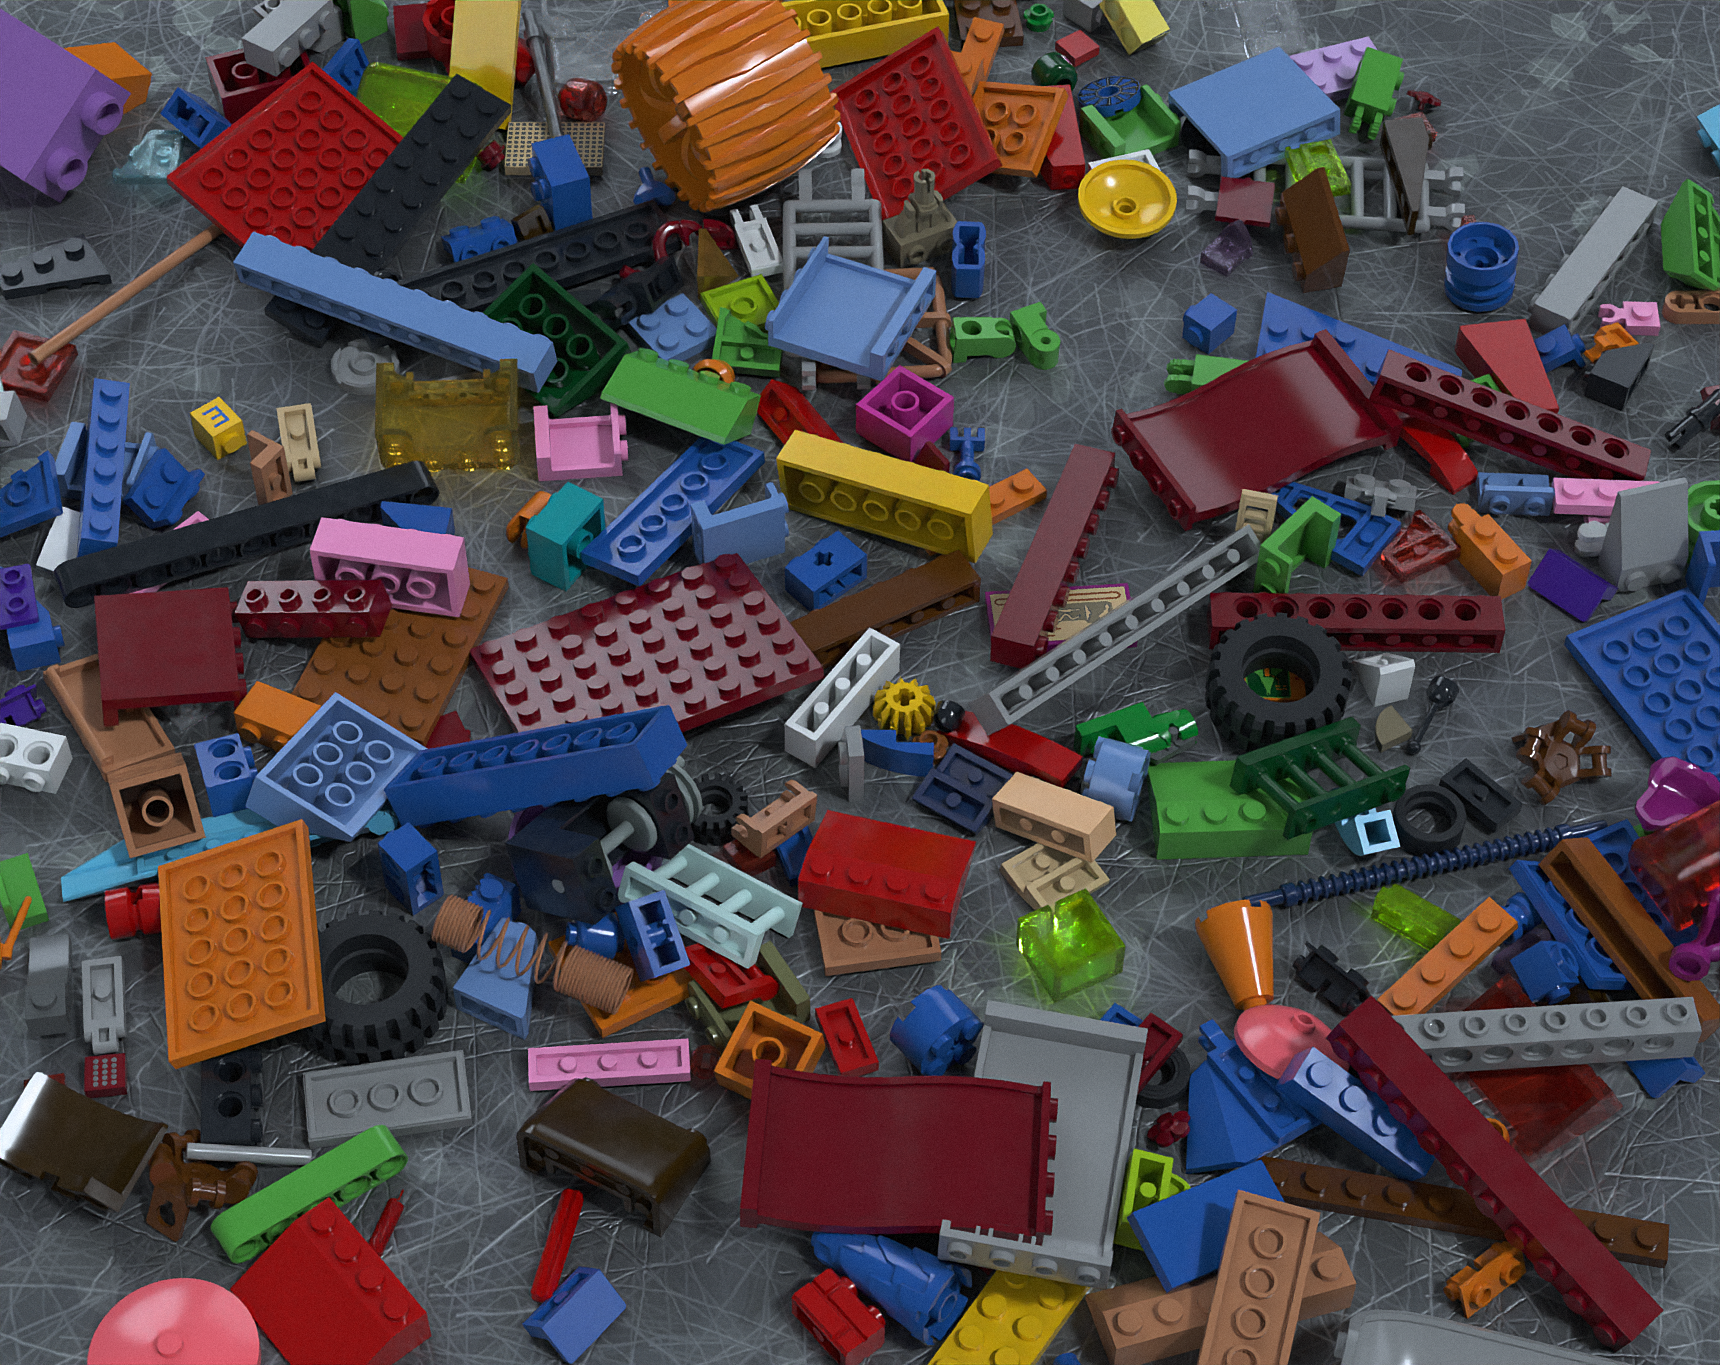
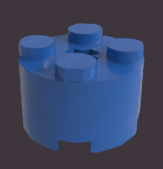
M936 985L915 997L911 1003L916 1008L904 1021L897 1017L891 1028L890 1041L924 1076H942L955 1063L963 1065L973 1057L977 1051L973 1043L983 1029L984 1023L949 988L945 990L941 985Z

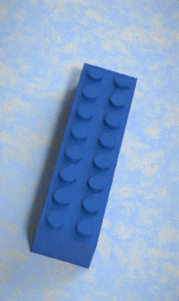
M670 705L420 750L384 788V791L401 826L409 822L412 826L419 825L420 828H427L437 822L449 820L450 823H457L471 816L480 815L481 818H487L497 812L507 810L517 813L530 806L542 805L543 807H551L561 801L572 799L575 802H582L592 796L601 794L612 797L625 790L638 788L639 791H647L656 787L664 773L676 764L678 756L687 747V743Z

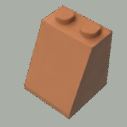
M181 752L106 772L129 858L206 838L186 763Z

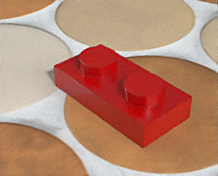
M853 998L815 1008L816 1021L823 1034L838 1076L858 1077L879 1070L878 1058Z

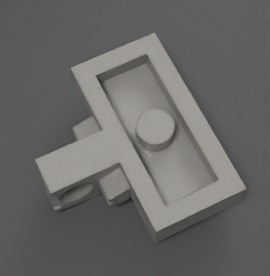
M1356 474L1354 477L1347 476L1344 498L1371 505V515L1385 517L1386 508L1414 512L1417 486H1412L1409 482L1400 479L1386 482L1375 480L1371 475Z

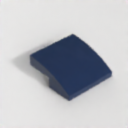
M953 743L937 769H930L913 795L912 800L977 835L994 817L992 798L1010 780L1013 774Z

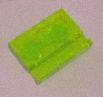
M1331 139L1300 144L1299 148L1291 149L1290 146L1285 148L1284 157L1296 182L1315 169L1324 167L1333 197L1350 194L1352 184Z

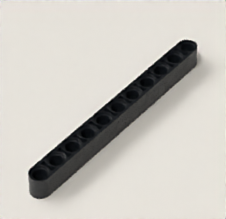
M418 460L70 559L59 564L55 568L53 576L66 606L81 608L95 604L94 596L133 593L313 540L321 517L369 524L382 520L380 507L382 501L429 506L437 500L440 492L426 463Z

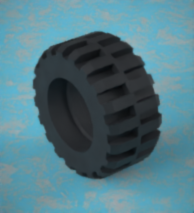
M1276 612L1275 617H1268L1267 613L1254 615V621L1250 622L1247 618L1236 623L1234 630L1228 629L1221 636L1220 643L1215 645L1211 654L1205 686L1206 707L1210 709L1209 716L1213 724L1217 727L1222 725L1220 733L1228 741L1234 738L1238 741L1237 747L1248 752L1249 749L1257 750L1340 721L1344 716L1349 696L1351 672L1348 670L1350 664L1348 657L1344 652H1340L1341 644L1333 636L1328 638L1326 636L1327 630L1319 624L1312 626L1308 624L1307 618L1297 616V619L1289 618L1287 613ZM1261 669H1283L1300 677L1311 693L1294 702H1273L1260 697L1252 691L1244 678Z
M369 910L367 915H359L358 912L347 914V919L338 921L336 918L326 923V929L323 932L318 930L326 1021L302 1029L304 1034L309 1036L310 1043L318 1050L325 1049L326 1056L339 1061L341 1057L346 1058V1063L350 1065H360L361 1061L374 1063L390 1058L392 1060L405 1058L404 1053L410 1049L414 1053L425 1045L424 1037L432 1038L439 1029L438 1021L443 1020L447 1010L446 1000L448 999V988L441 951L437 949L436 941H432L431 934L424 933L423 927L413 920H409L406 923L404 916L392 912L389 916L382 915L380 910ZM366 972H388L399 976L405 981L394 995L375 1004L357 1005L345 1002L335 996L345 982L354 976Z

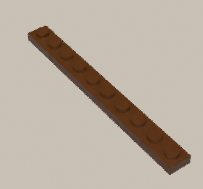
M1267 1156L1257 1159V1161L1260 1159L1263 1161L1284 1202L1288 1204L1508 1242L1502 1229L1491 1218L1486 1217L1479 1211L1475 1200L1463 1189ZM1570 1208L1618 1261L1665 1268L1668 1261L1669 1224Z

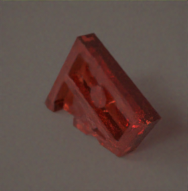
M1419 509L1412 515V523L1407 529L1402 527L1396 534L1395 541L1389 543L1382 551L1381 565L1402 584L1459 558L1461 546Z

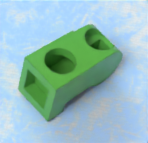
M1041 302L1010 312V322L1015 342L1028 361L1035 368L1047 370L1055 367L1058 363L1060 338L1055 332L1048 329L1045 324L1047 310Z
M992 317L952 318L950 342L953 363L966 362L967 356L990 355L994 358H1004L1015 351L1016 342L1012 324L1009 320Z

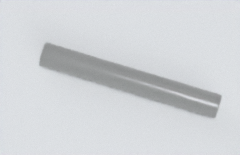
M187 1143L185 1159L249 1161L251 1163L300 1166L311 1162L312 1157L310 1149Z

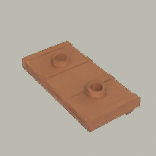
M98 653L61 666L56 664L43 671L45 683L59 702L63 713L71 722L83 746L88 750L100 770L105 782H108L106 772L175 754L174 746L149 707L118 709L119 726L104 727Z

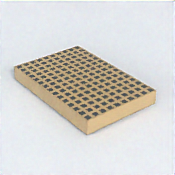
M508 122L505 175H531L528 165V158H532L531 143L551 139L547 122ZM560 122L563 135H570L588 175H603L605 123Z

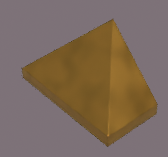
M699 229L698 300H700V293L727 285L738 277V274L706 229Z

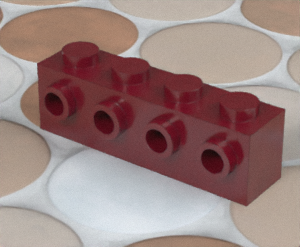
M381 580L247 581L234 614L247 638L381 637L393 604Z

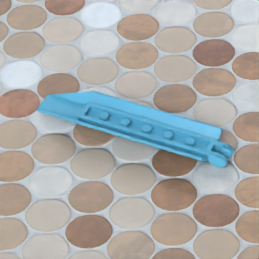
M389 800L358 835L369 833L370 831L377 835H382L397 828L399 820ZM248 808L217 817L202 818L201 822L206 838L129 858L126 843L123 839L61 877L63 902L105 893V890L132 887L158 881V866L278 826ZM309 833L310 848L316 847L321 843L338 840Z

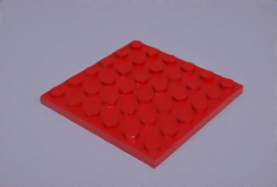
M311 62L168 174L166 179L169 186L241 248H243L252 232H256L264 236H275L283 243L294 247L302 246L311 252L402 141L403 137L319 66Z

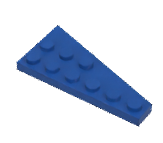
M1267 292L1256 358L1289 345L1310 341L1314 338L1315 333L1327 329L1372 386L1388 349L1457 376H1462V369Z

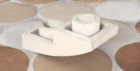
M62 507L63 514L55 518L38 558L36 569L53 574L59 564L76 558L80 512Z

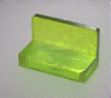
M1394 884L1390 889L1384 886L1375 896L1371 919L1428 951L1434 948L1461 922L1456 916L1398 884Z

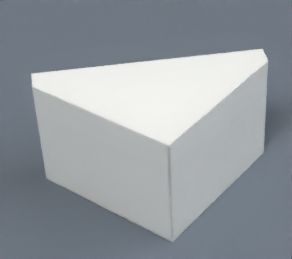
M1386 652L1353 661L1354 669L1374 707L1408 699L1415 669L1414 659Z

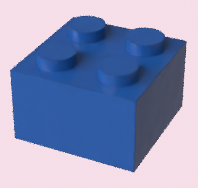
M567 134L531 143L532 158H528V165L531 175L535 182L530 183L532 196L535 202L540 201V205H543L553 230L556 231L593 219L590 177L570 135Z

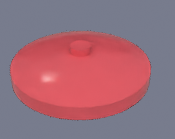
M174 1278L141 1287L124 1297L111 1308L93 1335L89 1347L87 1365H261V1344L252 1315L233 1293L205 1280Z

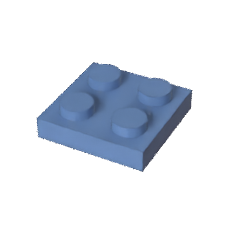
M684 293L667 300L655 312L637 315L627 323V330L643 348L656 351L659 354L658 358L666 361L670 359L684 361L714 346L717 328Z

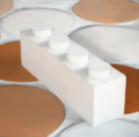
M869 627L784 724L785 751L816 768L842 738L845 726H852L874 701L877 690H882L885 682H890L899 672L900 644Z

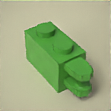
M1366 47L1358 63L1343 114L1352 118L1348 132L1355 134L1363 121L1370 124L1367 138L1373 141L1376 139L1385 116L1391 117L1397 99L1393 98L1392 95L1394 90H1399L1404 78V72L1400 71L1403 58Z
M1196 354L1195 361L1174 358L1167 364L1166 370L1169 375L1164 380V386L1166 391L1185 395L1248 361Z

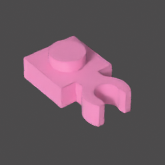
M1623 301L1621 308L1612 304L1600 305L1598 317L1602 318L1600 328L1618 322L1630 335L1658 336L1661 326L1657 302Z

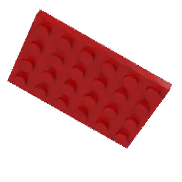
M938 26L830 91V93L837 94L838 103L834 106L840 112V121L859 167L864 168V179L871 196L881 203L882 222L899 215L904 210V201L909 200V194L914 192L913 176L916 171L921 173V169H929L934 172V190L942 195L944 201L1003 166L947 40Z

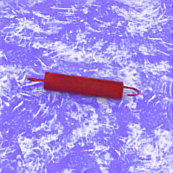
M402 1189L398 1199H388L368 1241V1244L380 1258L404 1210V1205L396 1201L400 1200L404 1189Z

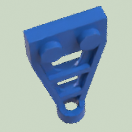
M1291 482L1271 493L1278 495L1276 511L1286 520L1296 512L1293 506L1299 499L1308 501L1312 496L1339 512L1341 516L1354 520L1356 525L1344 539H1337L1336 546L1332 549L1331 560L1362 577L1400 531L1401 522L1386 514L1385 517L1371 515L1372 506L1296 482Z

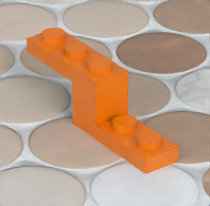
M974 17L961 53L951 51L972 98L979 81H987L1005 31L1004 24Z

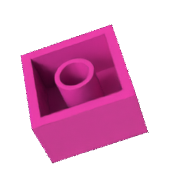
M899 365L856 404V433L898 459L914 462L926 442L931 441L934 444L953 426L954 397Z

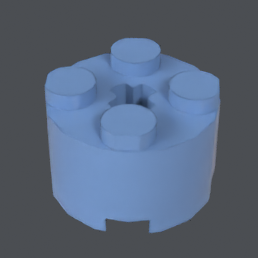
M1098 736L1093 753V758H1097V760L1088 761L1083 780L1089 783L1090 786L1089 788H1084L1082 795L1113 806L1115 819L1133 821L1141 800L1139 795L1143 780H1146L1151 752L1143 749V747Z

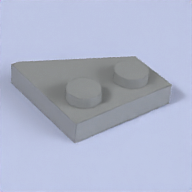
M860 725L845 726L841 742H838L840 765H838L840 787H847L849 802L864 801V749Z

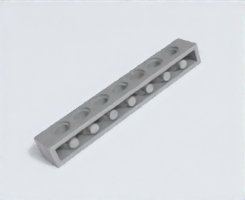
M1693 997L1392 1016L1443 1073L1693 1057L1702 1032Z

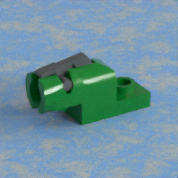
M1140 702L1076 725L1073 748L1077 754L1083 757L1092 755L1099 736L1143 747V749L1151 752L1150 762L1158 765L1176 754H1181L1195 746L1198 728L1194 718L1187 709L1183 708L1172 712L1160 713L1152 717L1144 703Z

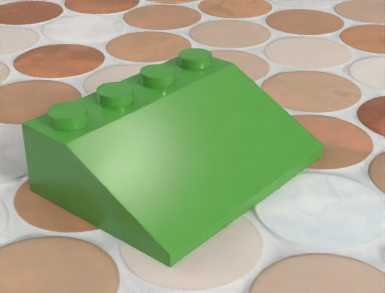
M1236 760L1171 762L1158 765L1149 763L1146 778L1157 860L1308 855L1312 832L1287 840L1283 836L1288 813L1261 788L1240 795L1230 787ZM1290 778L1277 781L1299 803L1309 799L1308 794Z

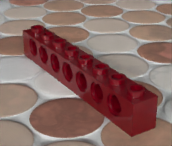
M1388 349L1377 373L1369 400L1566 476L1577 479L1643 481L1646 476L1651 454L1650 449Z
M1222 592L1210 593L1207 611L1209 649H1214L1215 645L1220 643L1221 636L1228 629L1234 630L1235 624L1241 620L1248 618L1251 622L1254 621V615L1267 613L1268 617H1275L1276 612L1287 613V617L1297 619V616L1307 618L1308 624L1312 626L1319 624L1327 630L1326 636L1328 638L1333 636L1341 644L1340 651L1500 653L1505 634L1501 596Z

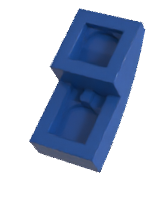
M861 729L865 762L891 772L926 777L930 769L933 768L934 743L896 742V730Z

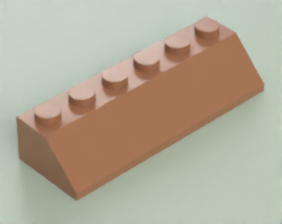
M1321 1232L1316 1233L1297 1322L1350 1308L1357 1283L1344 1253L1339 1245ZM1218 1271L1168 1293L1164 1290L1158 1276L1087 1294L1085 1299L1110 1365H1141L1200 1349Z

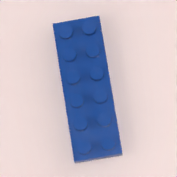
M700 437L581 551L582 562L640 587L692 535L691 504L704 500L711 515H713L765 463L764 452L737 441L723 445Z

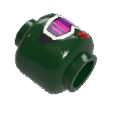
M1058 52L1044 54L1034 63L1031 70V78L1036 86L1070 85L1072 92L1078 81V74L1074 66L1064 55Z

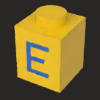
M220 397L190 412L195 437L217 460L247 444L242 420Z

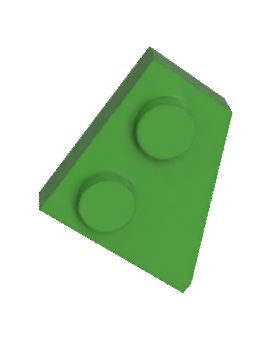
M720 307L712 359L727 362L732 367L734 373L780 377L784 350L768 346V333L762 332L758 326L749 321L746 323L732 316L730 310Z

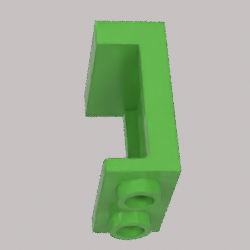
M1146 84L1140 87L1142 99L1139 104L1128 112H1123L1122 108L1116 110V115L1112 117H1103L1092 104L1081 108L1079 133L1102 159L1149 149L1151 154L1155 155L1178 145L1179 132L1181 130V121L1178 115L1172 112L1165 105L1161 96Z
M1313 496L1306 501L1260 545L1253 592L1288 594L1291 573L1307 558L1325 569L1333 561L1331 560L1332 549L1336 546L1341 514Z

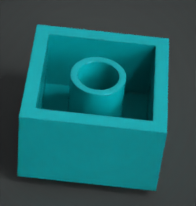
M567 482L559 492L551 495L547 505L538 515L532 516L526 526L528 557L532 575L565 592L589 567V565L582 562L581 551L606 528L603 498L570 482Z

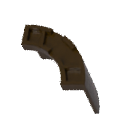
M36 1072L28 1081L0 1127V1165L28 1180H31L33 1176L40 1180L45 1178L54 1183L51 1188L52 1191L76 1202H79L82 1198L91 1203L96 1209L119 1213L166 1133L168 1125L163 1122L143 1120L112 1109L66 1087L41 1072Z

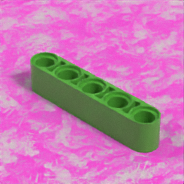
M386 1125L373 1126L225 1210L213 1220L211 1231L233 1263L246 1262L266 1251L296 1219L328 1197L340 1208L392 1178L406 1166L408 1156Z

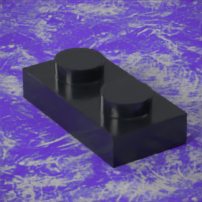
M1467 758L1440 779L1439 786L1457 795L1465 809L1494 833L1521 811L1522 803Z

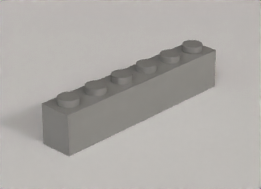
M1622 186L1615 197L1609 196L1602 209V214L1600 216L1595 215L1590 222L1587 234H1581L1576 240L1572 254H1565L1560 262L1557 274L1551 273L1545 282L1541 295L1536 293L1528 307V312L1532 313L1528 327L1547 334L1565 324L1572 334L1651 228L1658 201Z

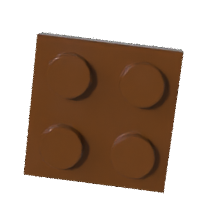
M953 0V10L961 50L974 17L1004 24L1005 31L999 47L1023 46L1024 35L1016 0Z

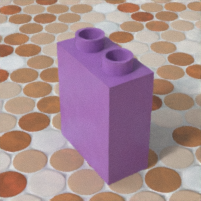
M0 9V166L61 203L67 192L76 188L83 181L88 169L87 161L103 136L111 133L119 125L123 116V105L131 93L94 67Z

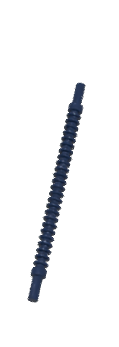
M1605 820L1571 827L1566 823L1554 826L1553 830L1549 827L1545 828L1544 833L1537 829L1533 835L1530 832H1525L1523 837L1519 834H1515L1513 839L1505 836L1503 842L1496 838L1493 840V844L1486 840L1482 846L1476 842L1472 848L1468 845H1464L1462 850L1454 847L1452 853L1444 849L1441 855L1434 851L1431 857L1427 854H1423L1421 859L1413 856L1410 862L1403 858L1400 864L1393 860L1390 866L1383 862L1380 868H1377L1376 865H1371L1369 870L1361 867L1359 873L1354 869L1349 871V875L1341 871L1338 877L1331 873L1328 879L1319 876L1317 882L1313 878H1309L1307 884L1299 880L1296 886L1289 882L1281 884L1277 890L1245 896L1242 900H1250L1251 907H1261L1260 900L1266 901L1271 907L1281 904L1285 908L1296 906L1299 900L1305 904L1308 902V898H1311L1314 902L1318 900L1319 896L1327 899L1330 893L1337 897L1340 891L1345 895L1349 894L1350 889L1357 893L1360 891V887L1369 890L1372 884L1375 888H1379L1381 882L1389 886L1391 880L1398 884L1402 878L1406 881H1410L1412 876L1420 879L1423 873L1430 877L1433 871L1440 875L1443 869L1450 873L1453 871V867H1456L1458 870H1462L1464 865L1472 868L1474 862L1481 866L1484 864V860L1491 864L1495 858L1498 861H1503L1505 856L1509 859H1513L1515 854L1523 857L1525 851L1530 855L1535 853V849L1542 853L1546 847L1549 850H1553L1562 839L1583 838L1608 827Z

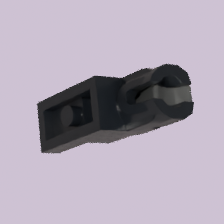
M673 255L661 257L645 271L634 272L626 276L591 305V312L613 331L622 325H626L637 315L655 312L684 286Z

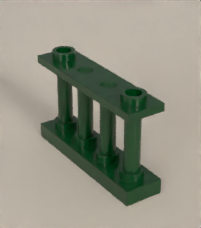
M1349 717L1237 756L1230 787L1239 795L1261 788L1288 813L1283 836L1289 840L1386 803L1397 801L1406 790V782L1411 768L1404 764L1388 771L1382 770L1357 747V738L1361 724L1353 717ZM1347 758L1369 778L1356 782L1334 761ZM1319 768L1340 788L1327 792L1305 771ZM1290 778L1311 799L1299 803L1277 781Z

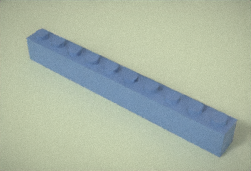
M252 232L233 261L239 280L244 284L539 393L557 363L553 342L541 334L533 335L520 330L511 323H500L490 319L481 312L476 311L473 313L460 308L451 301H441L430 297L421 290H411L400 286L392 279H381L370 275L362 268H351L340 264L332 257L327 256L324 258L311 253L302 246L294 247L283 243L272 235L264 236Z

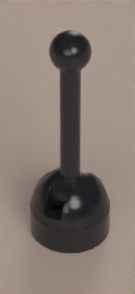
M1436 676L1431 680L1427 688V698L1431 707L1416 736L1406 745V750L1409 754L1416 755L1420 752V742L1437 709L1449 707L1455 701L1459 688L1452 680L1442 676Z

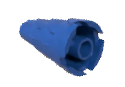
M816 1231L812 1235L811 1245L814 1246V1255L824 1266L829 1269L831 1268L841 1277L847 1276L854 1283L858 1292L884 1309L888 1316L900 1323L911 1332V1336L923 1343L935 1345L931 1336L941 1341L951 1331L962 1314L968 1298L960 1294L962 1284L969 1288L972 1286L971 1272L962 1265L938 1259L937 1256L916 1247L911 1249L882 1235L877 1237L873 1234L825 1233Z

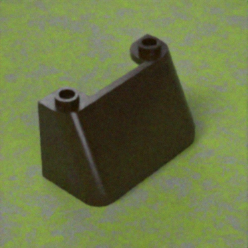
M587 1077L582 1079L574 1078L524 1122L516 1135L520 1167L538 1176L545 1166L547 1171L555 1174L558 1168H561L623 1199L626 1211L632 1213L636 1208L646 1217L643 1229L659 1237L663 1236L711 1162L710 1148L707 1145L706 1137L701 1132L692 1128H682L602 1089L596 1081Z

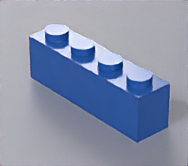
M1310 1047L1295 1054L1275 1088L1399 1179L1413 1181L1425 1177L1436 1159L1434 1155L1427 1153L1421 1148L1417 1137L1404 1123H1400L1391 1115L1388 1105L1376 1092L1367 1089L1360 1080L1315 1047Z

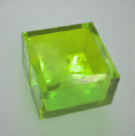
M1086 888L1055 902L1054 931L1050 932L1052 909L1049 905L1018 918L1016 946L1054 1003L1123 972L1126 946Z

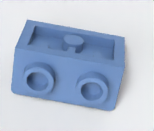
M1478 472L1476 479L1479 513L1531 516L1550 515L1555 492L1554 488L1549 486L1548 475Z

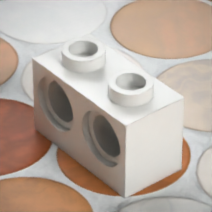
M0 723V785L11 784L25 787L33 792L44 791L56 794L73 759L66 736Z

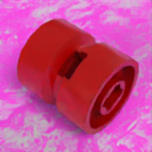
M159 882L139 885L136 892H131L128 887L105 890L106 918L112 940L132 938L140 930L145 935L162 933Z

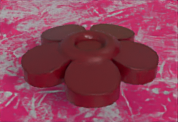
M1408 90L1406 93L1420 101L1418 106L1420 110H1424L1426 103L1439 107L1442 103L1441 100L1424 91Z
M1184 1110L1178 1111L1174 1115L1171 1112L1164 1113L1157 1119L1158 1124L1149 1129L1147 1136L1150 1141H1156L1159 1147H1168L1173 1141L1177 1142L1190 1132L1188 1122L1191 1117Z

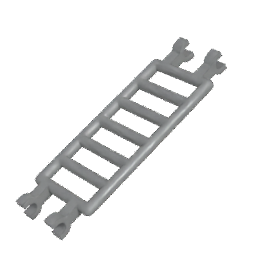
M1190 149L1189 163L1195 164H1188L1187 177L1197 178L1204 174L1220 175L1221 183V156H1210L1202 151ZM1295 153L1271 163L1286 165L1285 190L1299 181V166L1324 167L1330 187L1331 168L1351 169V215H1339L1343 228L1407 232L1403 219L1397 218V199L1383 158ZM1426 163L1415 233L1428 232L1430 225L1444 226L1449 231H1455L1462 226L1465 204L1456 203L1447 207H1432L1429 204V189H1442L1448 194L1460 195L1461 184L1457 181H1463V167H1451L1445 171L1429 170ZM1266 166L1253 171L1254 181L1266 182ZM1364 170L1383 172L1384 217L1364 216ZM1188 185L1187 199L1190 200H1186V214H1197L1203 210L1216 211L1219 192H1207L1201 187ZM1272 210L1270 223L1277 224L1275 210Z
M864 168L851 169V199L812 200V169H799V200H787L783 203V290H789L793 284L797 271V260H807L810 250L813 247H817H796V236H869L870 246H829L828 253L845 259H870L871 267L884 270L882 207L877 199H865ZM869 212V222L796 223V213ZM784 351L788 357H801L802 390H816L815 360ZM857 374V389H871V378Z

